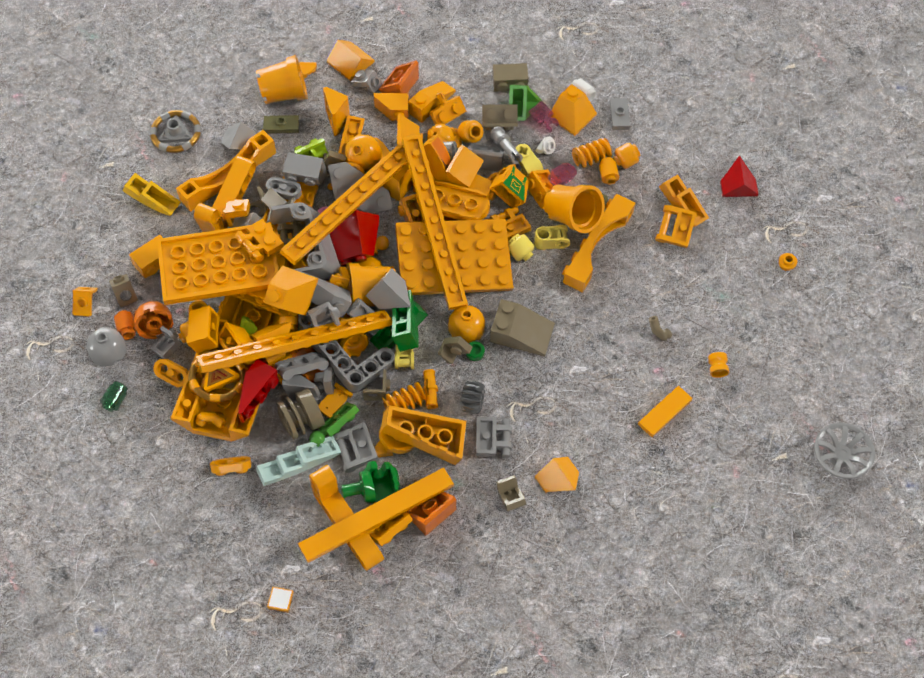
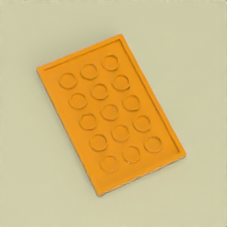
M506 219L445 221L464 292L512 291L514 287ZM396 223L399 275L406 281L407 290H411L412 295L444 294L425 223Z
M268 222L267 225L272 229L271 222ZM248 226L157 239L164 305L266 290L279 271L276 252L269 257L265 252L261 253L263 258L260 261L251 257L247 253L245 246H241L238 238L235 236L237 231L248 234L246 229ZM255 241L252 242L253 245H258Z

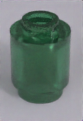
M114 381L113 384L109 385L100 400L102 407L110 412L113 410L117 411L127 396L128 388L124 384Z

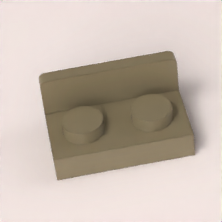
M482 104V126L486 127V130H492L498 126L503 127L504 130H514V127H518L517 104Z

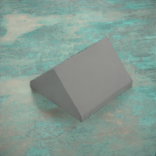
M474 144L468 146L469 150L484 160L480 167L481 170L498 172L502 169L503 149Z

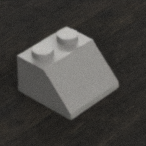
M287 153L283 168L285 179L294 182H304L309 186L322 184L328 174L323 158Z

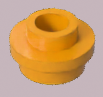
M791 253L782 254L778 260L781 269L785 271L794 269L798 262L797 258Z

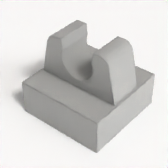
M328 367L324 372L315 373L314 381L317 388L325 389L326 394H334L335 375L333 367Z

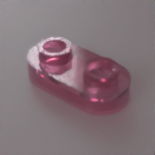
M562 163L551 171L548 179L553 186L558 184L565 185L574 179L577 170L569 163Z

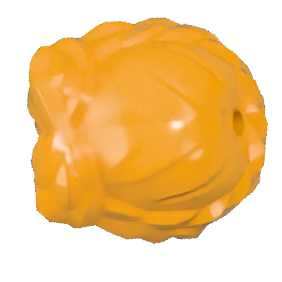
M436 124L427 132V140L438 134L442 142L455 141L457 148L462 145L457 128Z

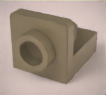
M329 150L328 153L323 155L326 169L329 171L328 165L345 162L346 156Z
M461 336L449 337L444 339L438 355L447 363L453 364L457 355L469 354L473 347Z

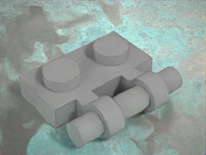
M477 417L476 456L496 457L497 449L502 450V457H510V450H512V443L510 442L512 426L510 425V419H502V425L496 424L497 417ZM496 433L502 434V441H496Z

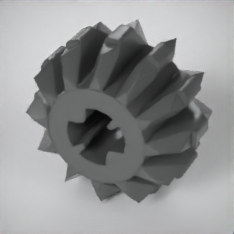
M466 381L460 398L461 411L469 414H479L481 412L485 397L484 384L477 381Z

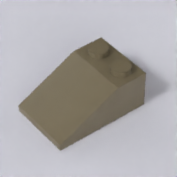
M501 299L490 331V342L545 357L555 323L521 304Z

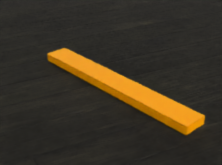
M443 467L299 542L298 546L307 563L454 487V483Z

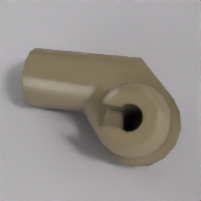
M657 316L649 318L652 333L661 341H667L668 338L672 337V333L668 328L663 330L660 327Z

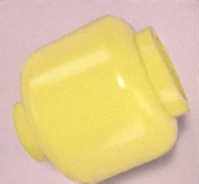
M516 234L508 241L509 253L516 261L524 260L526 262L534 255L532 251L535 246L526 235Z

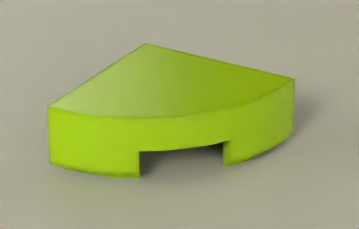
M246 316L242 317L240 327L245 328L249 335L258 331L251 319Z

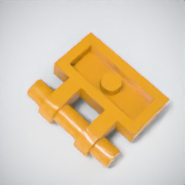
M517 206L504 209V212L498 215L493 214L489 218L508 219L506 220L508 241L516 234L522 235L531 231V225L522 213L517 216L515 215L519 213Z
M263 219L246 228L248 234H243L242 231H237L235 234L239 244L245 246L247 253L257 261L263 258L261 253L265 252L269 257L284 247L282 240ZM255 241L258 245H253L252 242Z

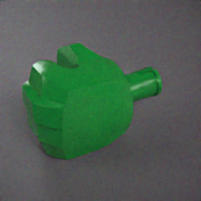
M369 461L365 469L359 473V482L341 485L343 498L361 494L365 503H376L400 489L399 475L396 467H393L390 462H384L378 470L376 461Z

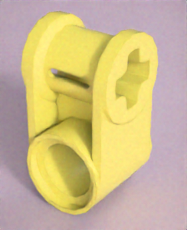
M519 144L516 146L515 149L523 157L521 162L518 158L516 159L522 167L521 173L528 178L532 171L543 170L542 163L528 145Z
M541 226L537 228L534 246L539 250L567 248L570 245V240L567 238V226Z
M396 345L395 369L399 367L414 369L413 349L400 352Z

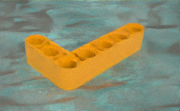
M237 156L213 206L202 203L196 206L194 219L202 232L227 229L229 225L223 218V210H225L227 202L237 199L242 200L255 173L256 161Z
M327 464L309 475L313 495L333 525L354 514L339 493L336 476ZM368 532L347 542V545L366 571L384 560L383 554Z

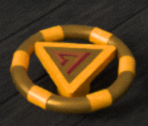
M219 350L209 351V352H206V353H204V354L211 353V352H215V351H219ZM195 359L189 369L188 379L192 390L202 399L210 402H223L239 395L243 388L247 370L244 363L236 364L240 374L228 367L216 369L213 372H206L204 390H202L196 380V371L199 366L197 359ZM239 380L236 386L228 393H207L214 389H222L226 384Z

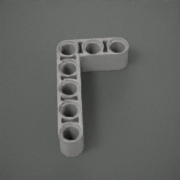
M308 312L306 316L300 314L298 318V331L312 328L313 325ZM308 321V322H310L311 324H310V325H304L302 322ZM336 340L311 346L322 355V358L328 361V367H333L336 377L350 392H358L383 374V369L388 371L392 367L395 358L393 350L382 348L359 365H356ZM326 350H333L335 353L329 354ZM386 357L389 361L385 362L381 358ZM344 364L347 368L342 369L338 365ZM366 368H372L374 372H368ZM355 378L359 380V382L353 383L350 379Z

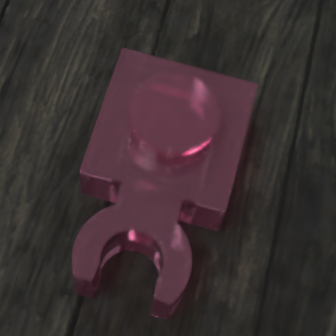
M542 100L528 111L529 115L540 126L545 123L546 130L550 133L552 132L550 124L553 123L557 127L559 126L558 120L551 118L553 112Z

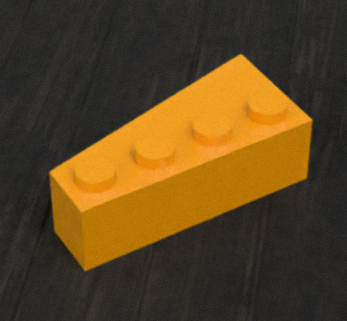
M390 405L383 412L381 432L453 465L462 460L466 421Z

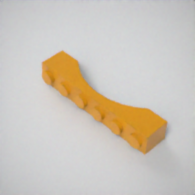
M264 130L251 137L239 153L223 167L208 175L190 178L178 186L176 190L179 200L191 212L199 203L203 204L220 192L237 156L256 161L257 167L276 154L274 140Z
M616 194L613 199L608 200L601 222L593 231L588 233L587 239L584 238L580 244L581 249L579 252L575 251L571 258V264L565 266L562 272L564 284L583 293L592 278L591 254L595 246L609 232L626 226L634 213L635 202L619 194Z

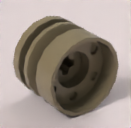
M308 388L295 393L297 403H293L289 397H286L285 400L288 407L284 405L282 400L276 402L281 423L293 440L299 437L297 428L302 435L306 434L305 424L312 431L325 425L319 406Z

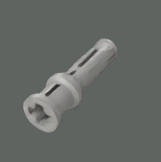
M502 127L493 128L490 132L491 140L495 142L499 149L504 150L513 164H519L516 159L518 158L521 162L523 157L512 145L509 135L505 134Z

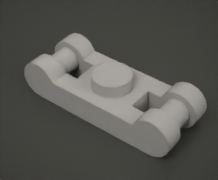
M312 352L279 361L274 365V368L277 369V373L285 381H288L297 374H305L315 369L324 371L328 368L329 363L325 358H322L319 352Z

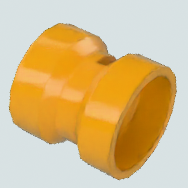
M724 352L711 353L708 356V362L711 365L709 369L710 376L721 378L729 375V366L726 365L728 362L727 354Z

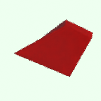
M739 155L720 181L722 197H758L756 179Z

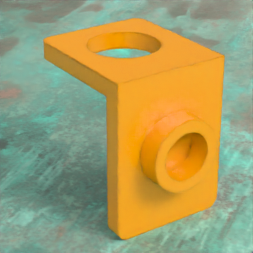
M77 287L73 290V315L92 316V294L98 291V288Z

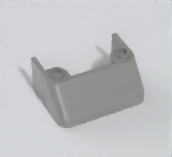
M301 202L273 206L270 208L267 223L271 222V225L304 221L305 226H307L321 213ZM328 234L313 248L314 252L308 255V267L294 269L324 281L329 280L332 274L338 273L340 264L330 235Z

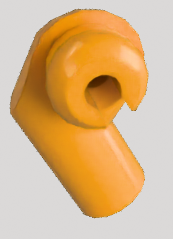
M201 412L197 415L198 418L195 421L199 426H205L206 422H212L221 429L227 423V420L215 412Z

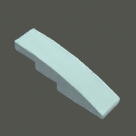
M334 436L325 438L319 447H316L317 444L313 442L297 446L295 451L278 455L274 461L257 465L256 470L263 486L302 473L340 455L341 451Z

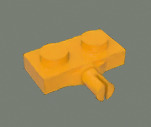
M443 91L436 93L440 104L430 111L429 114L435 125H445L467 111L460 96L446 100Z

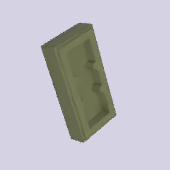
M299 115L264 116L263 130L267 134L299 133Z

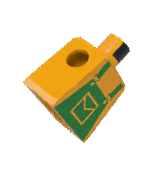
M510 164L499 170L489 188L511 208L526 203L529 180L521 173L522 167L520 164Z

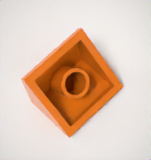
M417 60L396 66L378 90L382 93H408L419 79Z
M442 492L406 511V513L410 514L413 519L412 522L427 536L456 511V498L446 492Z

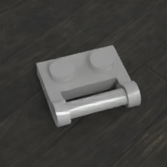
M366 423L334 435L341 451L345 473L353 472L357 468L367 465L369 461L379 460ZM348 438H350L356 460L351 461L345 442Z

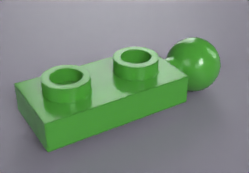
M346 402L331 418L325 421V425L319 428L320 431L311 433L309 441L317 444L316 447H319L324 442L326 436L331 437L339 433L341 427L352 421L360 410L355 404Z

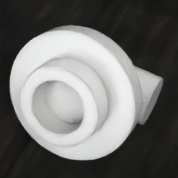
M550 136L544 137L535 151L538 154H552L556 146L554 139Z

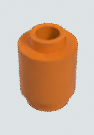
M126 310L119 311L114 316L116 330L121 333L124 340H129L136 336L137 330L134 327L133 313Z

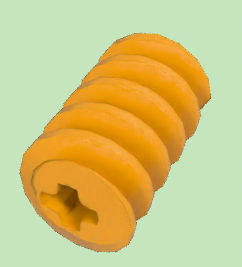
M600 138L597 141L594 140L591 143H586L585 146L580 145L578 148H573L572 156L578 167L581 164L583 168H586V162L592 166L593 160L595 163H599V157L600 159L606 158V156L612 158V150L609 141L606 138Z
M415 382L414 387L408 385L407 391L403 387L400 388V394L396 390L393 391V397L389 393L385 395V399L382 397L385 409L389 405L408 409L410 405L414 410L416 402L421 407L422 400L426 401L424 391L419 382Z

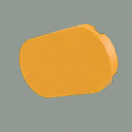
M434 181L443 216L457 220H482L488 215L490 202L483 192L444 181Z

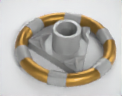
M181 110L169 111L155 119L150 128V138L153 144L158 149L170 153L182 152L196 144L201 135V125L198 119L191 113ZM178 117L185 118L193 123V137ZM168 120L166 123L167 127L160 137L157 138L158 126ZM187 141L179 146H169L164 144L166 142Z

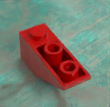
M256 359L245 373L238 410L242 424L247 418L252 417L255 408L259 403L262 404L265 401L267 393L274 389L279 381L277 369L259 359Z

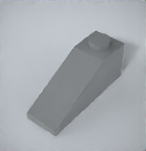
M322 279L318 280L311 300L318 306L329 301L333 307L336 306L341 317H344L352 303L349 290Z

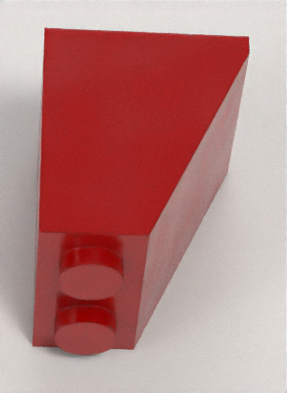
M355 210L329 234L339 264L342 267H347V263L364 262L368 257L374 256L380 220L379 215Z

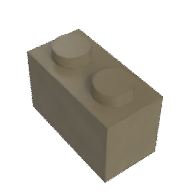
M527 63L493 64L492 79L494 92L509 91L510 85L528 86Z

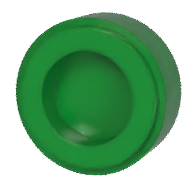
M477 341L470 342L469 344L473 348L469 354H466V357L471 361L481 360L485 354L483 344Z

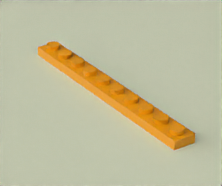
M421 135L403 137L404 151L448 310L467 306L468 302Z
M401 142L289 241L280 250V254L295 265L408 163L403 143Z
M381 310L341 320V325L336 326L333 322L196 356L197 364L202 373L213 372L216 369L233 367L236 364L252 362L256 359L268 358L280 353H289L296 349L309 348L312 345L328 343L332 340L344 339L376 329H384L385 327L392 326V318L386 310Z

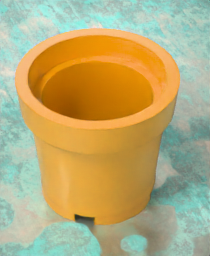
M296 55L287 57L283 62L256 70V74L260 73L257 81L262 98L266 97L267 99L264 101L265 104L297 99L298 101L308 99L304 76Z
M558 184L552 187L551 192H547L544 199V211L547 212L549 219L566 224L570 229L580 233L593 231L601 222L605 202L603 194L597 187L592 185L565 186Z
M347 263L350 277L347 290L350 291L351 305L359 298L369 307H374L375 305L366 295L391 268L396 272L394 266H360L359 263Z

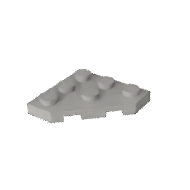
M347 162L328 165L335 201L365 175ZM380 187L356 210L375 213L392 209L389 191L384 187Z

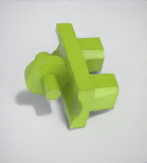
M315 138L310 140L306 146L299 145L294 148V153L318 158H323V155L328 153L323 138L319 140Z

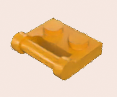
M664 205L662 223L655 240L687 248L697 212ZM671 214H675L677 216L672 235L668 236L666 232Z

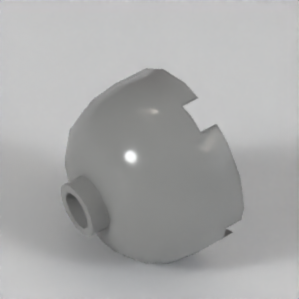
M101 327L90 334L86 343V349L90 359L96 365L104 367L112 366L118 360L121 361L126 354L127 345L121 333L116 329Z

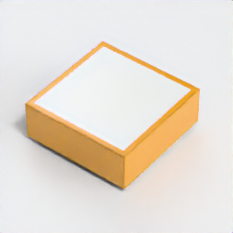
M272 587L267 608L289 613L294 594L293 590Z

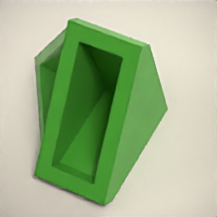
M510 85L509 104H517V120L526 121L543 101L527 85Z

